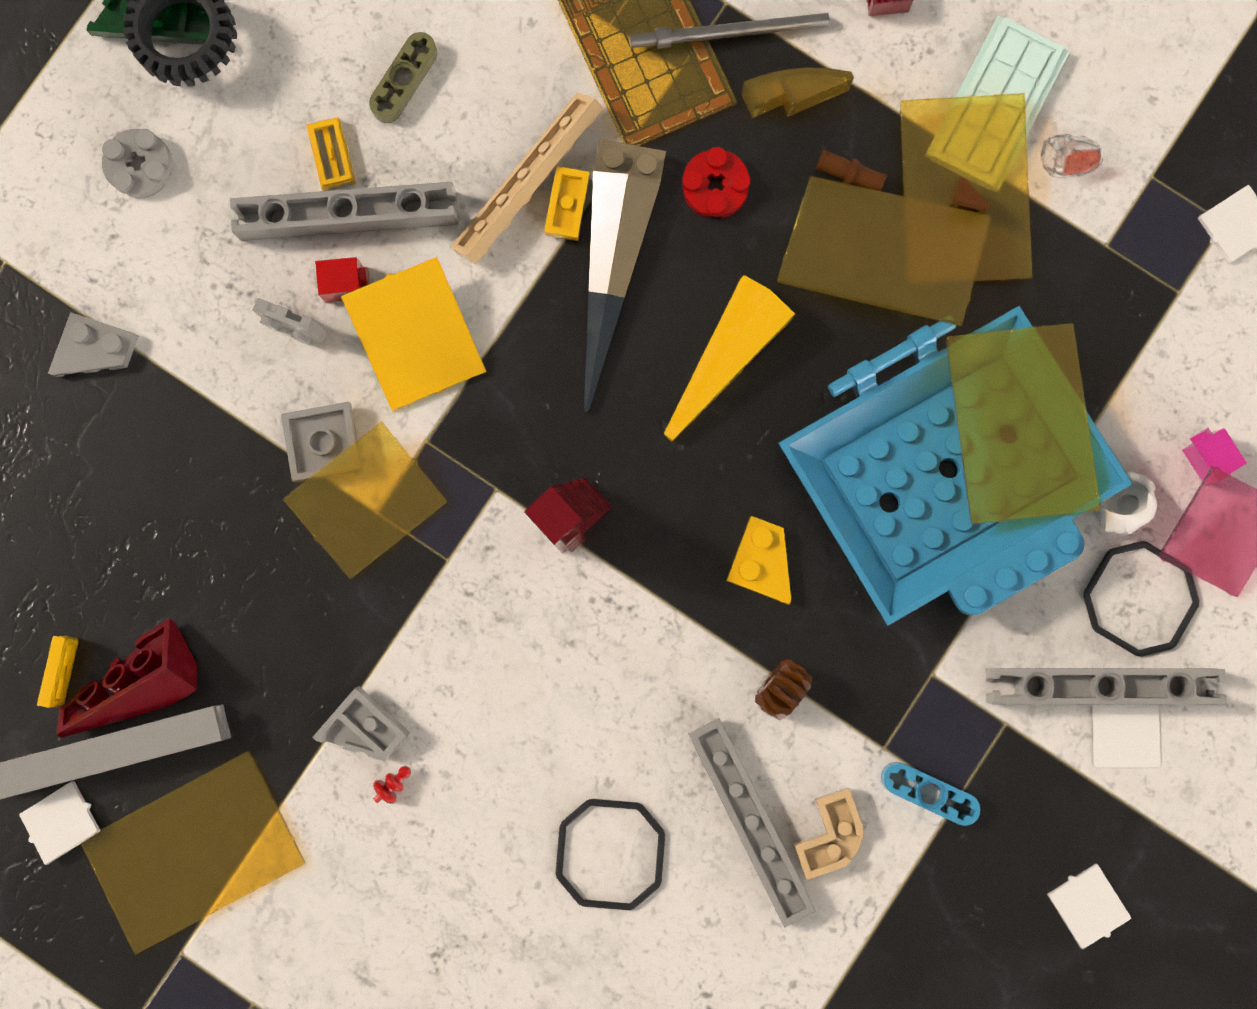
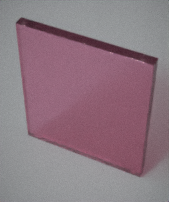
M1211 466L1157 557L1163 562H1168L1228 592L1230 596L1238 597L1257 567V489L1223 472L1219 467Z

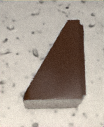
M960 176L954 185L949 208L980 217L988 210L989 203L967 180Z

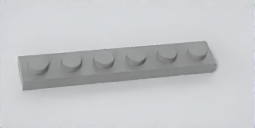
M720 718L688 733L784 928L816 912Z

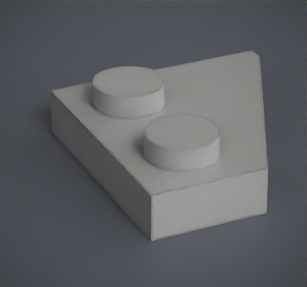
M358 686L312 738L321 743L327 741L343 746L342 749L355 753L364 752L369 757L385 761L410 732L366 691Z

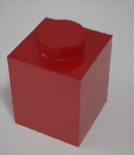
M357 257L315 261L318 295L325 303L343 301L341 296L370 284L368 268L363 267Z

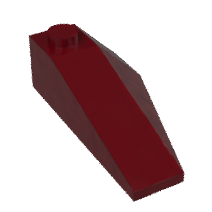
M169 618L143 634L134 642L137 648L124 660L117 657L109 664L111 669L99 682L90 681L59 710L56 735L63 738L169 707L196 691L197 663L175 622Z

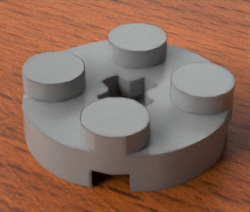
M125 130L103 144V173L107 181L121 193L134 198H146L155 195L166 185L164 181L167 179L168 174L171 175L173 170L172 154L167 145L150 130ZM137 156L145 158V162L141 163L139 171H136L134 167H130V163Z

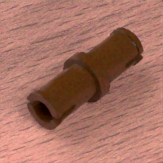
M823 149L816 166V170H821L843 179V184L849 186L850 183L873 191L875 194L880 193L887 177L885 173L859 164V159L853 158L849 160L829 152L827 149Z

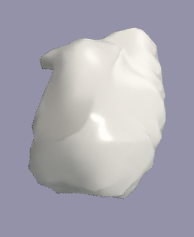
M1131 471L1126 472L1133 484L1096 505V517L1101 528H1105L1107 533L1131 534L1154 518L1157 508V500L1154 494L1156 487L1154 482L1146 475Z

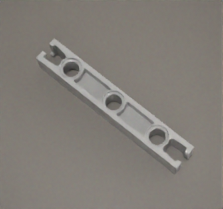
M452 182L230 198V208L238 215V219L231 220V230L240 241L459 225L458 212L455 210L454 205L448 206V209H430L429 206L431 201L450 199L451 202L457 201V193ZM411 201L421 202V206L415 212L405 211L407 204ZM345 206L353 207L350 215L344 218L338 217L341 208ZM276 212H285L282 220L276 223L271 222L272 216ZM246 214L259 215L260 219L258 222L239 224V220L246 219Z
M985 668L986 681L1000 679V675L1013 676L1015 679V693L1013 695L1001 696L999 690H993V693H986V703L1226 705V695L1215 694V690H1206V697L1197 696L1196 679L1198 677L1217 679L1218 683H1224L1226 681L1225 669ZM1035 676L1040 681L1041 686L1037 694L1031 695L1027 684ZM1103 677H1106L1110 682V690L1105 695H1102L1098 688L1099 681ZM1174 677L1180 683V689L1175 695L1171 693L1169 688L1170 682Z
M224 705L207 707L0 762V799L229 739L231 734Z

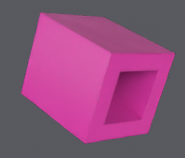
M1208 427L1190 437L1189 439L1192 444L1182 449L1204 485L1217 482L1247 464L1225 428L1211 432Z

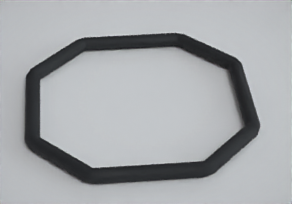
M1145 541L1112 548L1107 551L1084 590L1083 595L1093 630L1133 655L1140 657L1170 650L1177 646L1200 602L1191 569L1186 564ZM1145 548L1184 571L1192 604L1169 643L1138 650L1098 625L1090 594L1113 555Z
M602 799L586 800L566 817L559 826L556 877L577 904L583 907L633 910L655 892L662 883L665 846L664 830L647 809L638 802ZM590 806L637 809L658 834L655 882L631 903L584 900L562 874L566 827Z

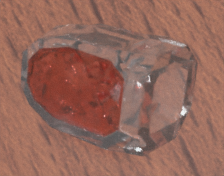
M1067 133L1048 137L1043 143L1040 156L1042 166L1050 176L1065 179L1080 177L1095 171L1102 165L1105 153L1097 141L1084 135L1072 136Z

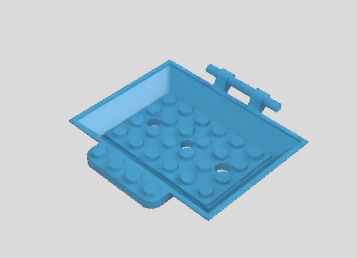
M1020 306L939 352L936 347V339L956 328L955 322L950 316L931 327L925 325L907 336L908 340L869 362L864 360L848 369L846 375L827 385L833 397L853 387L857 396L855 400L778 443L887 626L945 592H948L956 607L966 615H978L989 610L1077 559L1084 550V538L1072 519L1133 484ZM913 353L916 365L883 384L877 385L876 373ZM1001 427L1012 428L1016 433L1015 443H1003L999 438V429ZM949 460L956 465L957 475L954 478H946L941 475L939 465L942 461ZM885 494L893 495L898 501L897 510L892 513L882 510L879 504L881 496Z

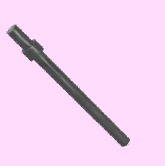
M828 13L673 30H670L669 26L655 28L654 32L629 34L630 48L657 46V49L670 48L671 44L829 27L830 19Z

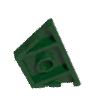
M104 0L102 2L104 9L95 22L90 21L88 23L86 31L91 36L127 39L123 35V28L128 27L123 21L124 13H132L127 7L129 0ZM185 2L172 4L163 9L153 22L151 30L152 41L204 45L210 31V19L207 12L198 5Z

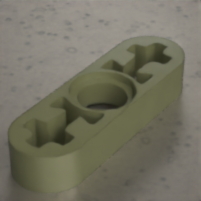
M417 32L408 37L372 93L369 106L378 121L391 123L400 117L437 58V48L429 34ZM426 44L428 53L421 52L416 58L417 54L414 48L416 46L422 48ZM414 60L419 67L418 69L412 64ZM401 70H408L413 74L411 82L404 86L396 84L394 81L395 75ZM388 87H391L396 92L393 96ZM391 97L390 102L393 108L391 110L385 108L381 112L379 103L381 101L387 103Z

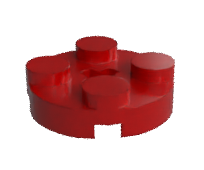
M713 147L709 151L701 152L692 158L685 168L682 179L686 203L695 213L710 218V216H721V218L736 213L745 203L750 185V176L745 164L736 155L720 147ZM720 177L723 179L722 186L724 189L721 191L717 188L712 191L708 189L710 185L709 178Z

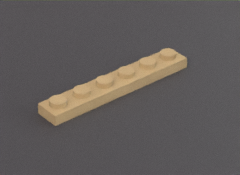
M580 93L574 95L453 243L451 248L459 256L476 264L480 258L487 254L494 240L509 227L512 218L521 207L531 200L534 191L552 174L553 168L561 158L571 151L574 142L583 131L593 124L596 115L603 108L595 98Z

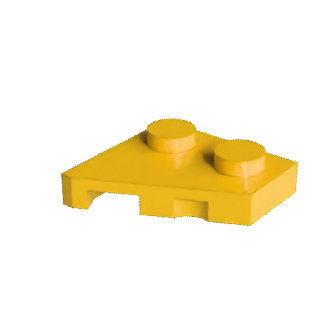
M751 516L726 581L789 605L791 602L784 528Z

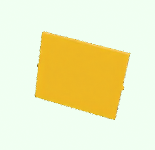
M438 257L394 275L391 273L387 274L384 279L341 296L392 411L431 394H440L443 389L486 372Z

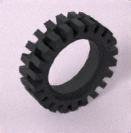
M129 0L127 3L128 9L132 12L131 14L124 13L123 21L128 26L123 28V35L128 39L126 42L128 49L145 70L152 76L155 75L159 81L167 83V80H169L173 86L180 87L181 81H184L187 86H195V78H199L202 83L209 81L206 75L208 72L212 71L217 76L221 72L217 65L222 62L227 66L230 59L226 53L227 51L234 53L236 46L232 39H237V31L233 27V25H236L235 19L224 0H138L137 3ZM180 2L198 5L207 12L210 19V31L204 45L197 52L181 58L168 57L159 53L154 48L151 36L153 22L158 14L166 7Z

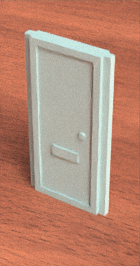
M997 16L924 157L989 191L992 190L997 193L1070 51L1064 49V46L1006 17Z

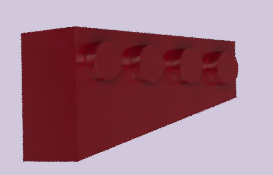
M584 477L581 480L576 479L573 483L569 481L565 485L562 483L551 486L524 513L561 553L567 549L572 553L586 540L584 533L604 516L612 506Z

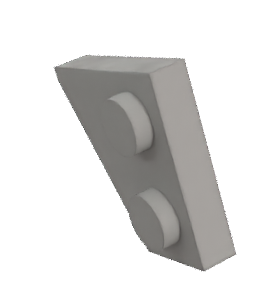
M260 298L257 299L252 309L261 317L260 323L278 332L281 327L292 331V338L307 345H310L312 340L323 344L328 333L312 317L303 315V317L292 313L290 309Z
M70 312L48 374L55 377H64L65 374L79 372L86 374L107 368L110 370L127 368L139 336L135 333Z

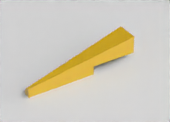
M745 275L740 279L664 432V435L671 442L793 319L795 313L770 289Z

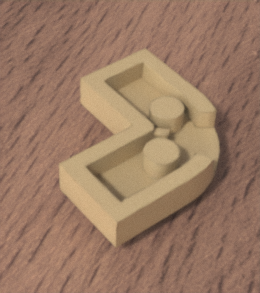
M849 788L816 798L815 801L826 833L793 844L806 880L847 866L852 862L851 859L860 848L864 831Z

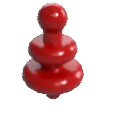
M402 766L396 775L392 773L386 774V783L382 780H375L373 788L377 795L373 800L376 803H379L381 800L389 804L395 803L397 799L395 792L403 790L402 781L410 777L411 769L408 766Z

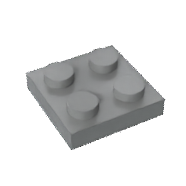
M349 401L281 414L292 482L297 483L363 470L352 405Z

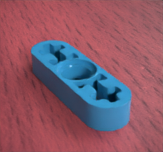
M901 762L889 763L881 773V782L886 790L959 825H971L980 815V805L974 796ZM900 769H903L902 776L913 782L916 781L917 775L920 776V779L914 785L912 797L908 795L912 789L903 784H898L896 788H893L894 781L889 778L892 772L898 773ZM933 783L939 788V798L934 803H925L921 798V790L926 784ZM950 790L952 794L948 797V791ZM948 798L958 803H963L967 799L966 805L971 810L969 814L963 813L958 818L959 812L945 803ZM945 805V811H941L940 809Z

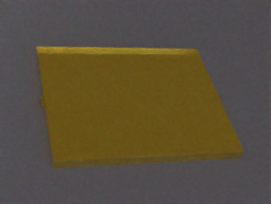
M382 421L283 498V501L314 536V541L321 544L349 579L447 503L444 496L417 465L418 461L408 454Z

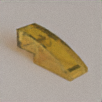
M808 67L786 69L744 81L742 97L752 118L782 105L789 117L849 91L854 76L851 71L832 68Z

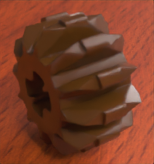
M791 659L782 660L762 682L763 684L757 690L755 703L766 714L778 720L785 719L805 697V694L810 689L812 676L799 663H795Z

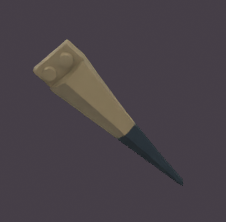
M599 139L593 171L584 409L586 412L590 409L659 190L666 153L663 150Z

